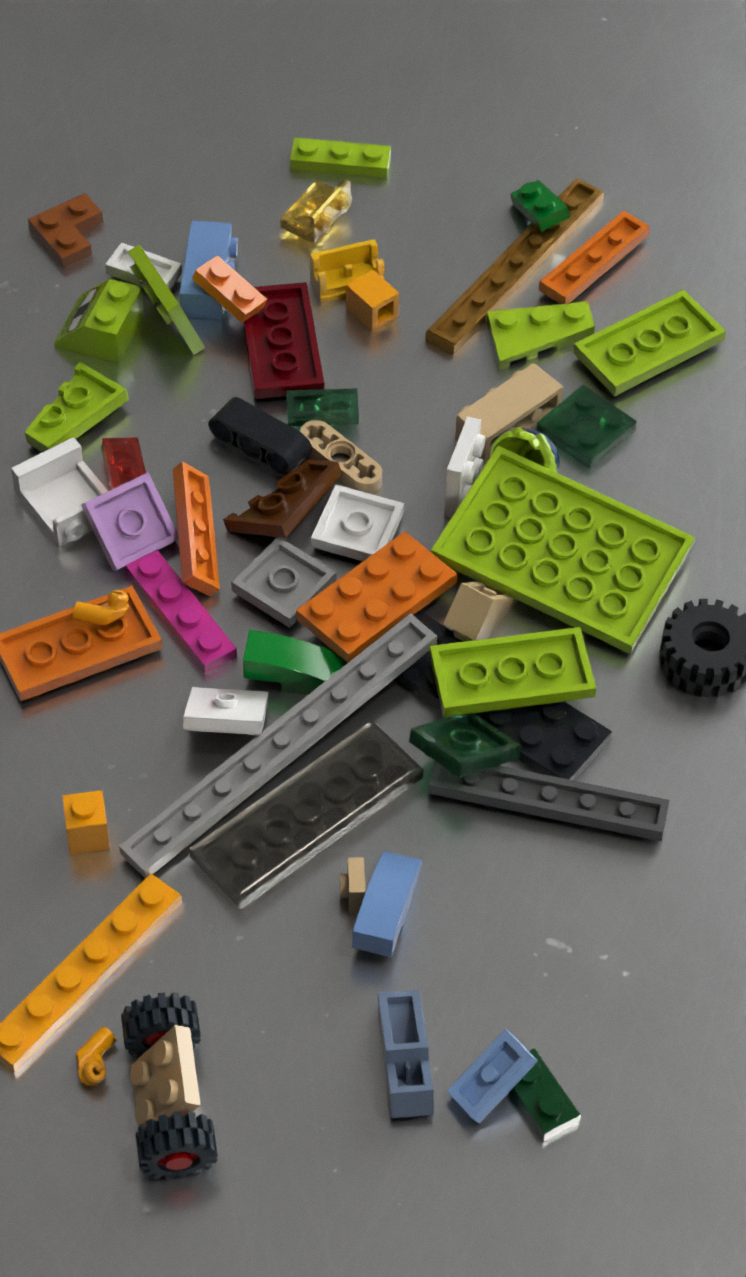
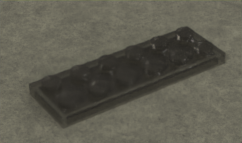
M372 720L190 847V858L241 910L423 779L424 769Z

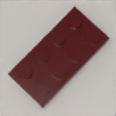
M307 282L254 287L268 299L262 310L243 322L255 399L325 392V382Z

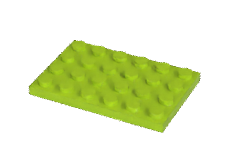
M498 445L432 547L431 553L450 568L575 628L580 627L581 631L631 654L692 548L695 537Z

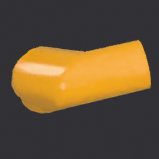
M114 590L108 595V602L100 606L77 601L73 611V619L102 626L108 625L127 614L130 607L127 604L129 596L124 591Z
M104 1026L76 1052L77 1075L88 1086H97L104 1080L107 1071L106 1067L104 1068L102 1055L117 1041L115 1035Z

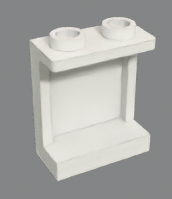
M74 437L11 468L14 492L58 547L71 541H76L83 535L93 531L81 504L108 492V490L83 461L82 447Z

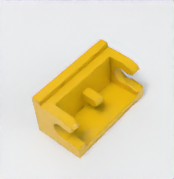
M375 239L310 254V281L321 304L346 298V284L372 269L384 279L383 258L378 259V244Z

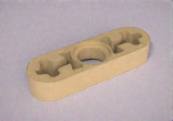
M312 420L302 425L300 432L308 438L312 446V452L308 456L314 460L334 461L331 458L334 454L345 453L350 456V459L345 462H338L342 472L338 479L351 489L369 494H375L381 489L382 468L375 460L326 422Z

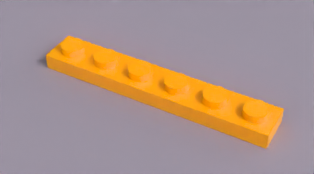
M150 873L0 1023V1062L15 1073L182 904V895Z

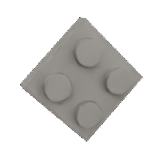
M277 537L231 582L232 592L290 628L297 621L296 610L334 583L337 572L284 539Z

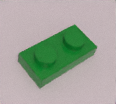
M540 180L526 183L520 189L510 193L513 205L540 231H544L571 218L568 206Z

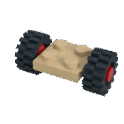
M165 992L157 993L158 997L152 998L149 994L143 996L142 1002L137 999L132 1001L131 1006H126L123 1009L124 1013H121L125 1049L128 1050L131 1056L137 1054L138 1058L131 1065L130 1081L134 1087L136 1104L135 1120L138 1124V1132H136L135 1136L140 1171L143 1170V1174L146 1176L152 1174L154 1179L165 1176V1180H173L174 1176L179 1175L180 1179L188 1178L187 1174L189 1173L196 1176L201 1174V1169L209 1170L212 1167V1163L216 1164L218 1157L213 1121L207 1119V1116L203 1114L196 1117L195 1112H193L200 1106L193 1054L195 1044H199L201 1040L196 1002L194 1000L190 1001V997L186 995L180 998L179 993H172L169 997H166Z

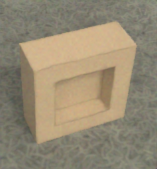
M364 857L347 858V874H340V898H348L349 914L359 913L366 893Z

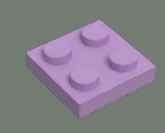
M149 472L81 504L112 571H116L155 550H159L179 540L178 533Z

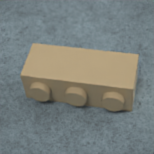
M533 363L524 370L515 372L509 380L499 387L490 389L484 397L472 405L463 407L456 416L455 439H459L467 416L481 419L480 435H484L486 438L484 449L479 459L484 460L485 463L491 457V445L500 435L513 430L515 427L534 429L559 412L562 404L563 386Z

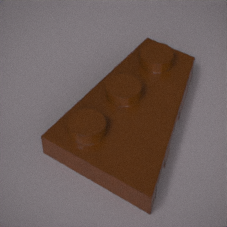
M308 459L278 480L275 491L264 497L257 495L248 501L250 508L241 515L237 516V514L231 513L224 518L223 521L227 531L287 538L342 475L339 463Z

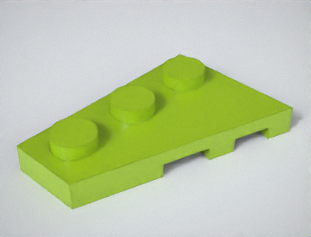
M139 244L128 252L135 262L134 265L130 266V269L140 284L147 281L148 284L143 286V289L153 304L161 303L156 308L167 325L172 322L174 323L193 355L205 348L204 344L141 245Z
M79 362L74 368L75 375L69 382L64 381L59 387V396L52 404L44 406L24 432L27 443L39 451L45 452L73 437L77 439L129 400L127 389L84 363Z

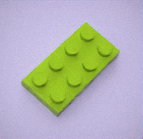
M683 289L574 343L573 353L616 396L725 341L726 330Z
M580 627L430 646L429 657L443 717L596 697L597 687Z

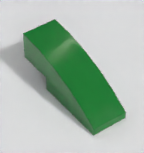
M249 630L243 657V677L246 679L279 682L282 684V692L309 695L344 667L347 662L335 652L309 642L279 634Z

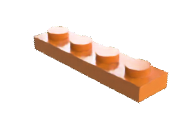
M622 211L539 281V291L559 304L572 302L649 236L650 226L628 212Z
M182 461L173 468L182 583L210 597L220 590L209 476Z

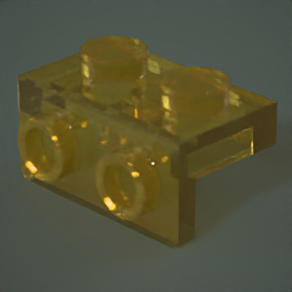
M316 179L280 218V228L315 243L323 233L326 234L330 231L334 221L341 213H346L352 203L350 181L343 179L336 187H332Z

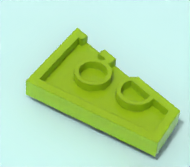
M588 301L487 311V325L499 371L510 367V362L524 357L527 361L538 357V352L550 347L559 349L594 334L595 330Z

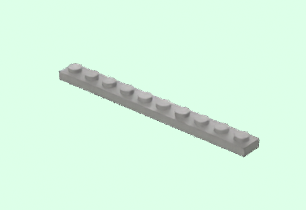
M410 613L263 730L262 734L253 738L119 845L120 854L144 878L150 873L154 874L430 650V646L437 645V635Z

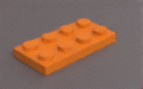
M404 531L296 610V620L349 663L410 613L412 615L416 614L456 584L457 573Z
M132 585L120 589V591L126 592L129 596L127 604L130 607L127 614L108 625L102 626L74 620V607L0 633V661L20 701L163 649L162 639ZM109 594L85 603L100 606L108 602Z

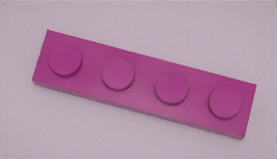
M158 550L125 565L128 578L204 674L237 658V648L189 588L182 583L181 578Z

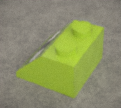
M108 279L80 294L56 337L54 346L120 363L144 317L142 287Z

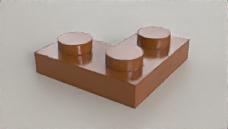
M83 193L28 218V225L31 232L64 268L92 255L91 244L80 232L102 223L103 212L86 193Z

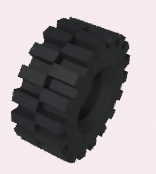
M699 599L698 606H694L693 602L689 601L684 603L683 611L677 607L672 611V617L667 618L662 634L659 660L660 665L664 664L663 672L666 677L673 675L672 683L679 688L682 683L687 685L685 692L694 694L695 689L702 690L701 697H710L711 691H716L719 697L726 695L727 687L732 692H735L740 688L741 682L746 683V613L738 616L739 608L733 604L727 609L723 607L724 601L716 599L715 605H708V599ZM709 639L716 641L724 649L715 652L705 651L694 642Z

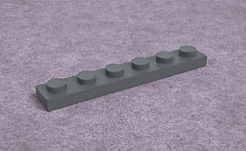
M441 753L436 755L428 788L429 794L662 841L670 801Z

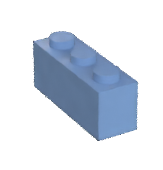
M191 221L180 288V306L187 318L222 320L224 307L193 281L192 277L196 269L217 255L235 270V262L231 261V258H237L238 237H232V223Z

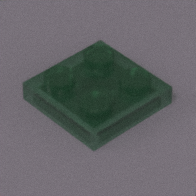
M582 385L537 422L536 430L545 434L556 446L591 469L636 431L637 421L585 385Z
M474 713L450 716L411 728L409 742L459 778L468 777L474 773L519 759L521 749L519 743Z

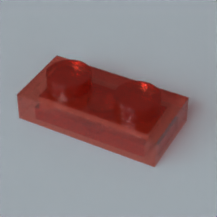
M138 437L102 438L101 451L110 490L146 474Z

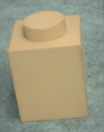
M480 581L461 583L443 624L453 629L454 636L462 641L488 639L514 606L516 599Z

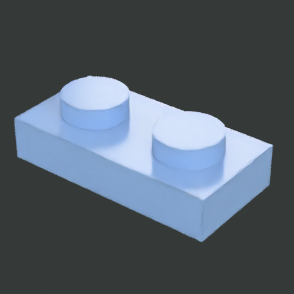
M505 1029L447 1092L473 1120L480 1124L538 1060L511 1032Z

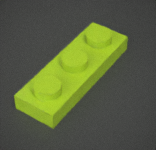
M294 137L290 169L387 178L391 146Z

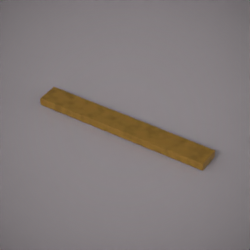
M575 178L558 196L568 206L571 218L544 231H540L531 223L426 331L425 340L454 355L487 321V311H496L603 200L604 191Z

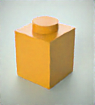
M372 269L346 284V309L373 332L398 317L399 292Z
M103 790L62 795L70 855L110 850Z

